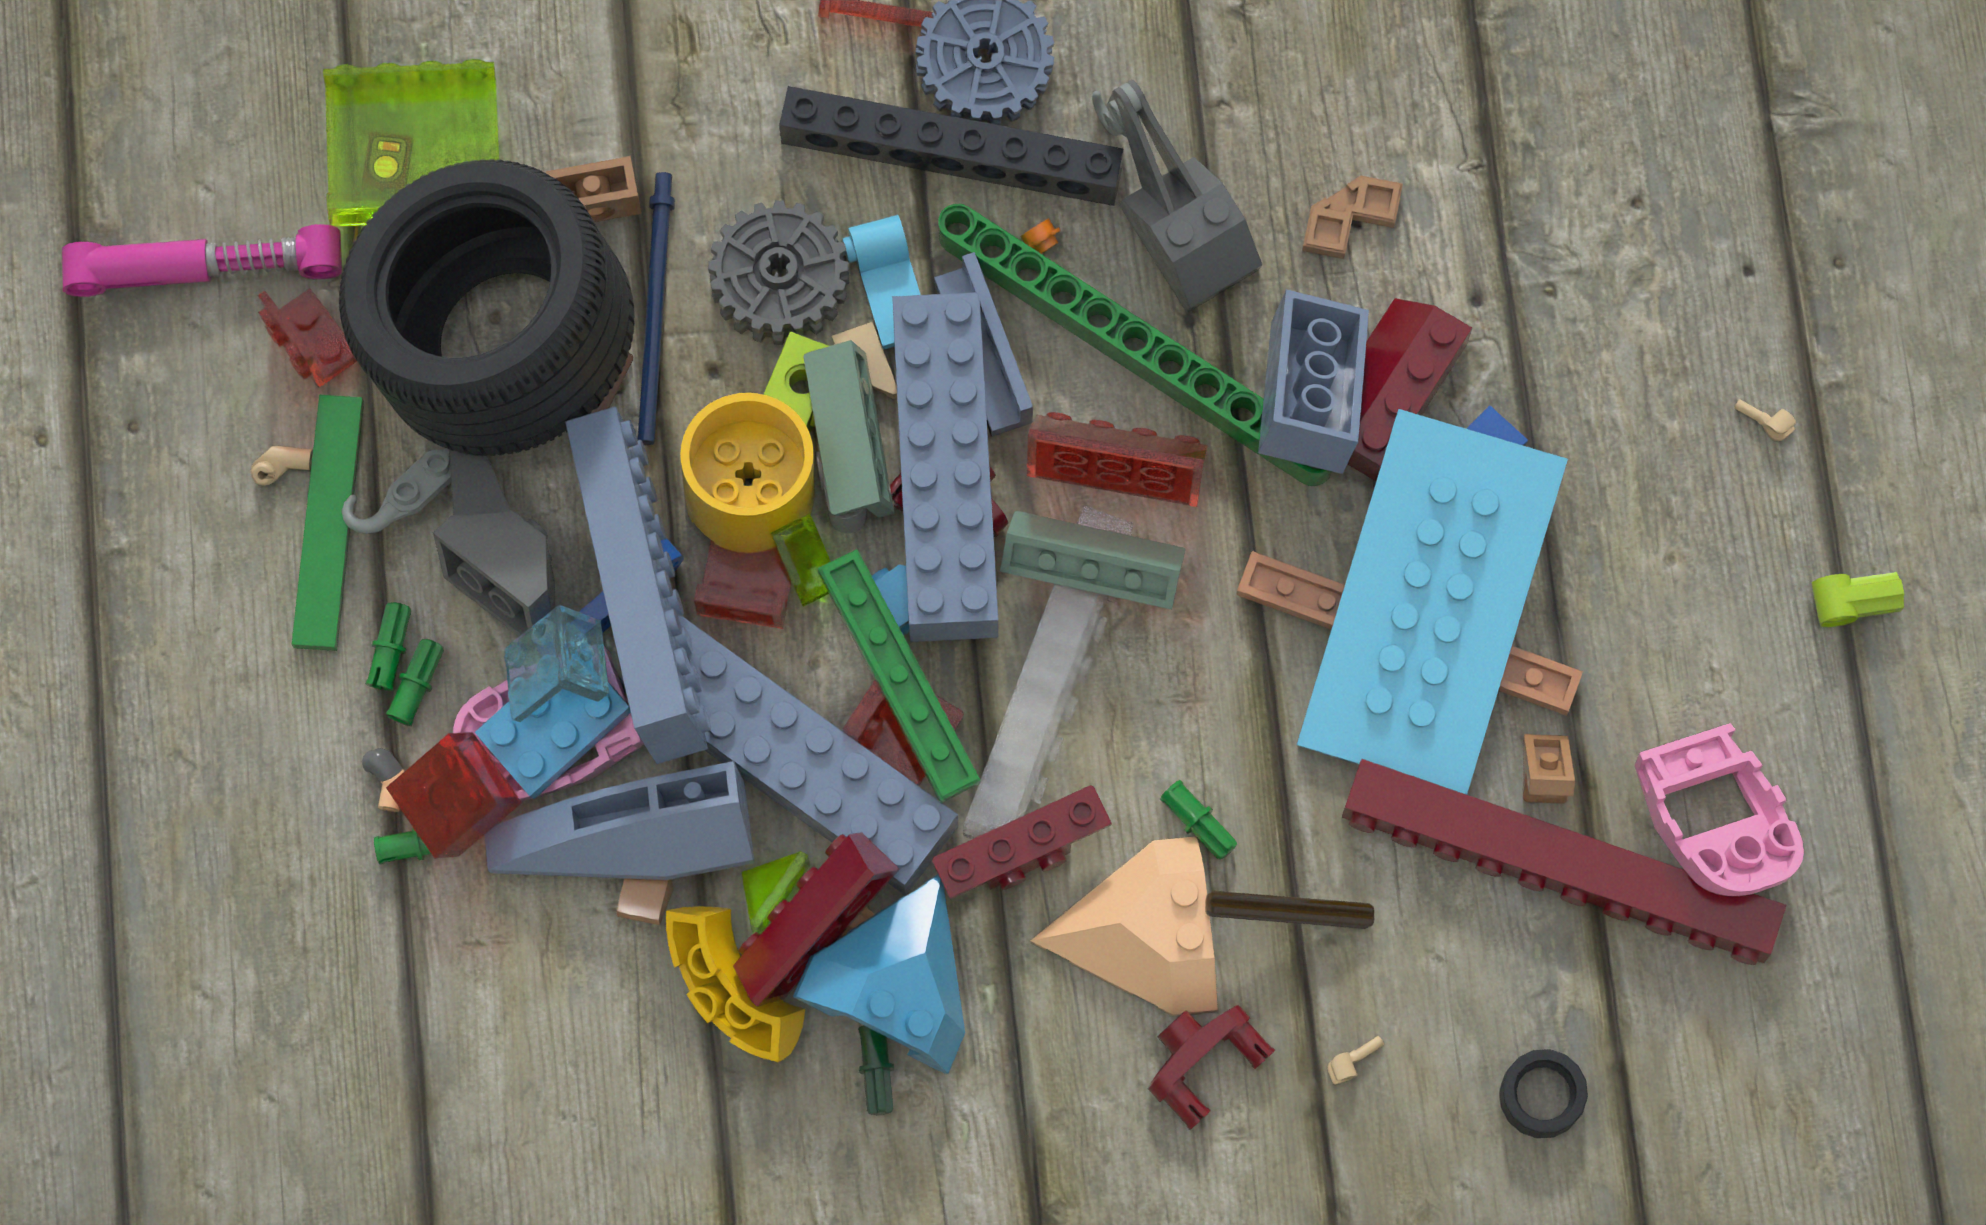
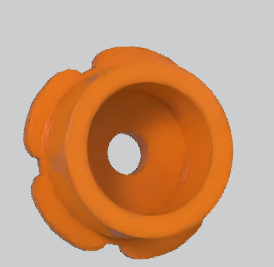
M1048 218L1020 237L1025 244L1042 254L1059 243L1055 235L1060 232V228L1055 229Z

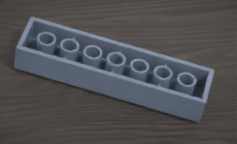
M979 292L892 296L910 642L998 638V606Z
M616 406L565 421L634 729L656 764L706 750L708 747L704 733L711 731L710 721L704 705L699 706L696 693L702 692L701 683L696 668L694 666L690 667L687 657L688 654L693 653L688 632L685 627L681 628L678 616L684 615L680 596L676 589L672 590L669 578L675 577V572L669 553L667 551L663 552L661 540L666 539V533L660 515H655L652 503L657 502V495L651 478L646 477L643 466L649 465L642 440L637 441L631 420L623 421Z
M678 616L681 628L685 627L688 632L693 653L687 655L690 667L694 666L696 668L701 683L702 692L696 693L699 706L704 705L710 721L711 731L704 733L708 747L705 751L721 763L734 761L743 779L830 842H833L842 834L848 836L849 834L862 832L900 869L888 884L906 896L933 861V858L958 828V814L943 803H940L939 800L683 616ZM622 676L620 680L623 686L624 693H626L624 680Z

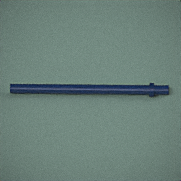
M667 172L655 174L654 195L649 199V207L653 209L637 437V441L642 440L643 444L647 446L654 445L669 220L670 211L675 208V199L671 197L672 174Z

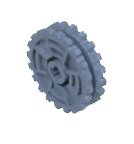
M948 0L947 4L938 1L933 6L932 18L925 17L921 25L922 30L920 34L922 36L917 38L915 55L920 56L916 60L917 76H924L921 88L925 95L934 94L935 101L933 106L940 111L948 108L951 110L950 116L966 117L969 120L979 122L988 120L990 124L1000 125L1001 118L1007 116L1013 122L1020 118L1022 107L1031 110L1036 105L1037 93L1044 94L1049 81L1047 75H1051L1054 57L1050 54H1052L1054 40L1053 36L1045 35L1048 22L1044 16L1036 18L1034 15L1036 5L1031 0L1024 4L1018 0ZM979 49H988V55L993 53L989 63H982L981 56L976 59Z

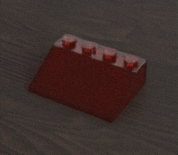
M1049 412L1046 416L1036 415L1029 428L1027 476L1197 507L1208 445L1200 444L1197 438L1178 435L1174 439L1157 436L1155 431L1147 428H1133L1132 431L1115 429L1112 423L1103 420H1091L1087 424L1072 421L1070 416L1063 413Z

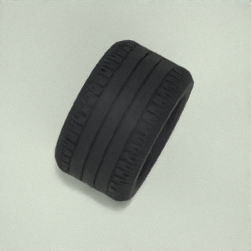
M485 159L479 161L472 160L470 162L464 161L461 164L455 163L452 166H445L444 169L441 167L435 172H429L428 175H422L418 180H413V183H408L405 185V188L399 189L397 194H393L389 200L384 202L383 206L378 208L377 212L372 214V218L368 219L367 225L363 226L361 233L357 235V240L353 242V248L350 249L349 256L345 261L346 264L343 267L344 272L341 275L342 280L339 290L340 319L347 344L361 368L370 377L400 418L411 429L427 440L452 451L472 455L480 454L481 456L504 455L505 453L509 455L513 454V452L527 451L531 447L536 448L540 444H546L548 440H555V437L562 436V433L565 431L567 433L565 421L591 414V411L595 410L598 407L597 405L603 402V397L609 394V390L614 387V382H617L619 379L618 375L622 373V367L625 366L626 359L629 356L635 325L633 296L628 278L618 258L604 239L582 202L570 189L549 174L518 162L508 160L495 161L494 159L487 161ZM514 273L534 275L550 282L540 309L530 323L514 338L483 354L462 358L442 357L441 338L445 322L457 302L472 288L488 279Z

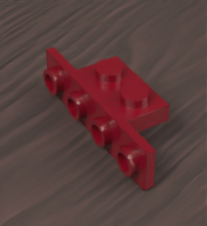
M1089 785L933 858V865L950 900L985 883L988 884L990 890L997 886H1001L1002 890H1007L1026 880L1025 874L1036 868L1041 867L1042 871L1045 872L1066 862L1065 855L1071 852L1072 843L1111 826L1112 822L1094 786Z

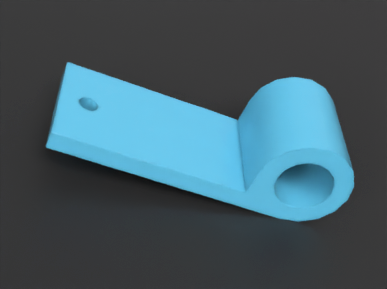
M899 215L849 227V237L842 238V242H844L848 263L855 261L857 263L883 350L895 347L892 296L921 295L910 262L907 241Z

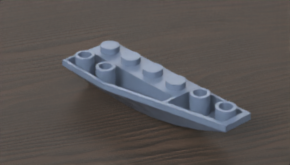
M734 761L604 788L545 806L484 829L488 871L496 874L671 880L755 863L745 782Z

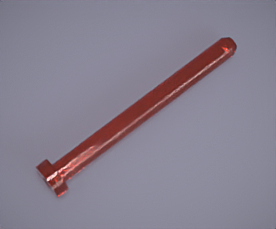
M820 0L818 17L829 19L830 13H837L921 27L925 17L932 18L933 12L863 0Z

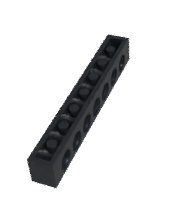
M791 86L787 88L779 123L781 144L1115 206L1123 166L1124 148Z

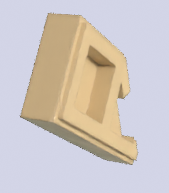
M873 322L833 335L832 341L834 345L852 340L866 352L872 388L885 393L889 398L896 399L897 384Z

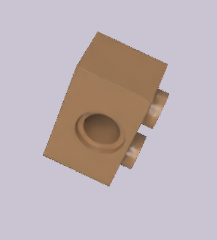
M631 156L546 171L547 174L564 184L577 196L594 222L642 214Z

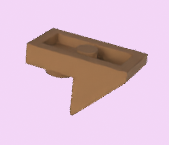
M1524 734V801L1566 803L1568 796H1574L1575 776L1568 736Z

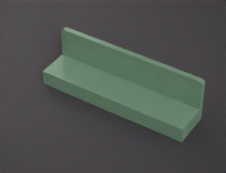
M852 340L804 354L803 358L830 512L834 516H839L867 508L878 518L894 514L866 352Z
M1015 511L1006 535L1000 572L1172 610L1186 549L1175 545Z

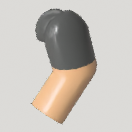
M377 748L366 752L362 759L364 770L374 774L382 783L378 808L389 812H399L406 781L404 769L392 753L386 749Z

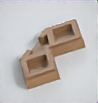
M1361 175L1326 199L1325 197L1312 205L1302 251L1344 259L1352 220L1394 228L1403 184Z

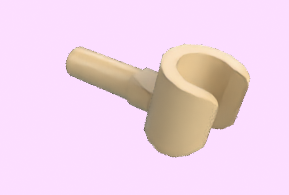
M1740 399L1734 409L1761 424L1767 435L1774 441L1784 440L1795 430L1796 420L1784 409L1770 417L1767 413L1756 409Z
M1377 1036L1350 1053L1345 1052L1335 1056L1327 1067L1333 1084L1344 1083L1357 1077L1353 1063L1362 1060L1384 1045L1383 1040Z

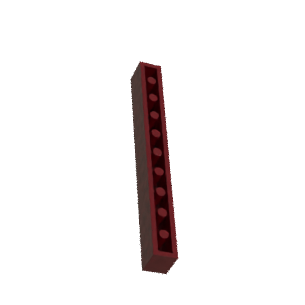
M1365 759L1360 761L1342 814V818L1350 820L1349 825L1359 831L1374 833L1376 829L1391 834V840L1400 845L1415 848L1417 844L1434 849L1433 854L1443 860L1458 862L1460 858L1475 863V868L1486 875L1500 877L1504 873L1518 878V884L1527 889L1542 892L1544 888L1559 892L1561 893L1560 898L1570 904L1586 906V903L1602 907L1604 908L1603 913L1611 918L1621 921H1628L1629 917L1645 922V927L1654 933L1670 936L1674 932L1689 937L1688 943L1704 950H1714V947H1718L1732 952L1731 958L1748 965H1756L1757 961L1765 963L1770 957L1787 906L1757 894L1727 896L1710 892L1699 886L1684 869Z

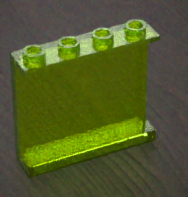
M468 59L462 63L452 64L425 61L419 65L400 66L396 63H382L376 67L360 68L344 64L338 65L333 69H323L328 171L326 202L330 225L335 227L367 225L366 222L372 218V214L377 212L378 208L383 206L384 202L389 200L393 194H397L399 189L405 188V185L413 183L415 179H420L424 174L428 175L431 171L435 172L438 168L442 167L444 169L445 166H452L455 163L461 164L464 161H479L481 159L486 161L489 159L500 160L497 85L494 62Z

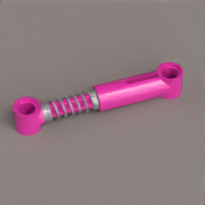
M315 224L302 227L298 230L296 237L282 238L281 242L273 243V240L270 239V243H261L259 239L258 244H250L247 240L246 245H238V242L235 241L233 246H226V243L223 242V246L220 247L216 243L209 244L207 239L102 246L93 242H74L62 247L63 292L71 296L90 297L102 294L106 289L210 282L212 276H222L224 272L234 275L236 271H241L245 275L248 270H252L257 274L260 269H264L269 273L271 268H276L280 272L284 267L287 271H295L297 269L302 277L308 279H330L342 274L341 232L338 227L332 225Z

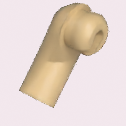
M272 446L253 463L251 478L256 484L266 486L274 483L288 469L311 470L313 449Z

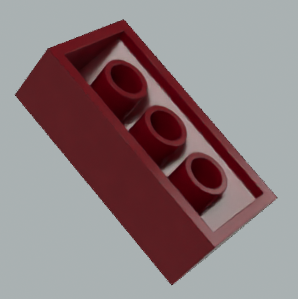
M1394 298L1366 341L1359 438L1348 462L1349 466L1377 481L1398 409L1423 415L1467 346L1472 331L1471 326L1435 305Z
M862 832L849 834L848 836L842 834L837 837L825 851L829 858L819 869L816 867L809 869L797 882L796 887L800 889L790 902L786 899L780 902L768 915L767 919L771 923L761 935L755 932L739 948L738 951L742 956L733 967L750 1000L757 1007L785 999L800 982L810 956L836 942L900 870Z

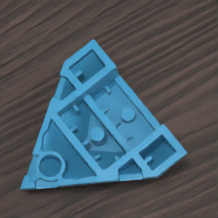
M937 874L909 895L901 897L847 932V935L811 955L793 997L829 1016H846L910 1048L908 1056L944 1074H948L964 1038L965 1026L945 890Z

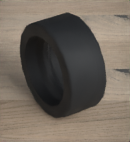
M1551 1049L1532 1050L1518 1057L1506 1071L1499 1090L1500 1106L1508 1122L1519 1132L1534 1138H1554L1568 1131L1582 1115L1588 1099L1587 1081L1579 1065L1566 1054ZM1535 1068H1548L1557 1071L1569 1086L1570 1100L1567 1108L1561 1115L1550 1120H1539L1529 1116L1518 1102L1517 1087L1519 1081L1527 1072Z

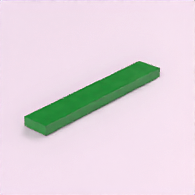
M319 395L291 643L293 648L337 651L350 528L343 520L342 508L344 502L350 495H354L364 409L362 397Z
M856 549L819 567L817 572L940 803L980 784L981 780L859 551Z

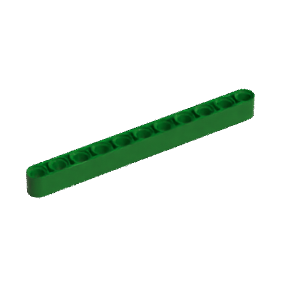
M951 204L941 211L938 218L939 241L947 252L961 261L962 256L975 252L985 277L1299 482L1308 486H1319L1330 478L1332 471L1311 468L1304 464L1258 453L1264 398L964 204ZM961 223L968 230L961 235H954L947 228L951 224ZM997 246L1004 253L999 257L989 258L982 251L986 247ZM1032 269L1039 276L1035 280L1024 281L1017 274L1021 270ZM1067 292L1075 299L1068 304H1059L1052 297L1056 293ZM1095 315H1103L1110 320V323L1105 327L1099 328L1092 326L1088 319ZM1130 338H1138L1146 346L1139 351H1132L1124 346V342ZM1166 361H1173L1181 367V370L1176 374H1167L1159 366ZM1208 384L1217 390V394L1210 398H1204L1199 396L1195 389L1200 385ZM1237 408H1246L1253 414V417L1248 421H1239L1232 416L1231 412Z

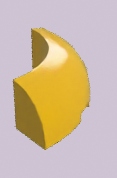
M694 906L667 910L666 931L674 968L679 966L682 977L690 991L686 995L707 1023L713 1022L724 1034L731 1038L730 1043L747 1053L775 1062H780L789 1056L799 1040L806 1008L797 1007L782 1000L757 1007L750 1000L733 967L741 956L733 935L731 908Z

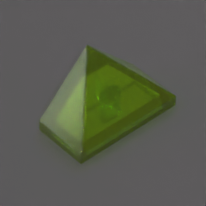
M808 514L771 532L772 539L802 606L804 607L828 595L829 593L817 571L819 567L831 562L811 515Z
M799 851L741 872L752 933L758 932L761 935L770 923L767 919L770 912L780 902L788 898L797 882L810 866L807 854Z

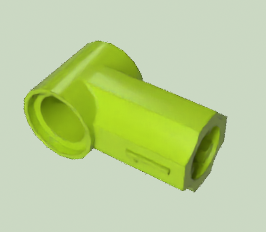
M1897 572L1850 578L1848 574H1834L1811 582L1819 625L1821 627L1843 626L1855 622L1859 617L1901 612L1904 609V589L1902 580Z

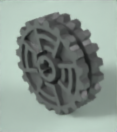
M775 200L773 208L767 209L762 202L754 204V212L749 215L742 210L735 214L736 224L734 226L725 224L721 228L722 242H713L711 253L714 256L711 261H708L712 297L714 303H719L721 307L720 314L724 320L733 318L735 321L734 330L740 334L747 330L753 332L754 341L762 342L765 337H772L774 345H783L785 337H788L790 332L804 336V333L809 330L816 335L823 331L822 321L824 319L833 321L837 317L838 311L835 307L837 303H845L847 297L845 288L846 284H849V265L846 258V247L844 242L837 240L838 230L835 226L825 227L823 225L824 215L818 211L812 215L805 213V205L796 203L792 209L786 208L784 200ZM780 268L782 273L783 269H786V275L778 277L776 272L775 276H772V270Z

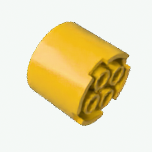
M737 393L724 396L708 404L696 414L685 431L680 452L684 498L691 521L694 522L705 536L715 542V546L730 552L758 554L781 547L780 543L789 539L803 524H806L814 504L813 444L805 423L791 407L782 401L758 393ZM745 479H753L752 485L745 486Z

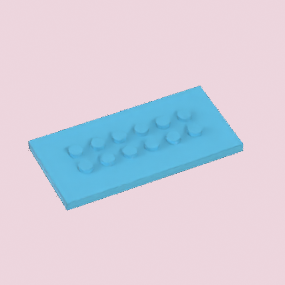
M1398 409L1297 746L1358 765L1361 759H1365L1467 795L1568 461L1567 458Z

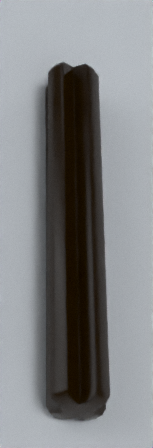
M1212 891L1206 895L1205 912L1210 917L1361 929L1372 926L1375 920L1374 907L1370 903Z

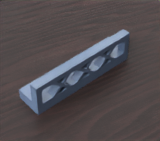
M975 252L962 256L961 269L934 277V283L938 294L979 292L987 425L993 437L1033 423V405Z

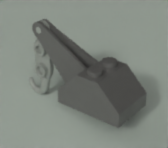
M1131 79L1114 89L1107 107L1101 98V93L1094 91L1092 94L1093 106L1105 129L1111 135L1117 136L1122 134L1127 137L1142 187L1122 199L1119 206L1185 311L1189 313L1259 271L1262 262L1246 219L1224 184L1195 157L1184 163L1182 162L1155 118L1139 85ZM1140 119L1169 171L1161 176Z
M447 448L425 453L391 484L380 510L368 519H360L354 515L353 506L357 501L356 495H350L344 502L342 516L347 526L357 533L371 534L381 531L398 519L418 513L451 483L453 515L433 532L443 577L536 651H539L544 642L556 631L555 580L551 565L552 557L547 544L548 535L536 521L532 519L526 521L516 512L510 510L487 456L459 453Z

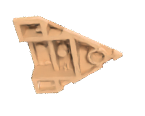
M1196 836L1152 841L1030 940V943L1044 950L1047 949L1113 986L1158 1006V1009L1171 1016H1180L1185 1010L1190 1014L1218 1011L1210 916L1205 912V899L1207 895L1205 872Z

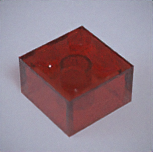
M473 732L448 733L386 787L435 859L460 856L522 803Z

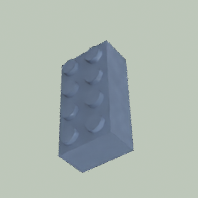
M1286 289L1271 321L1259 454L1343 474L1359 438L1369 310Z

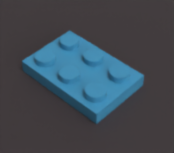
M573 643L474 733L526 793L535 799L626 718L631 711L628 703Z

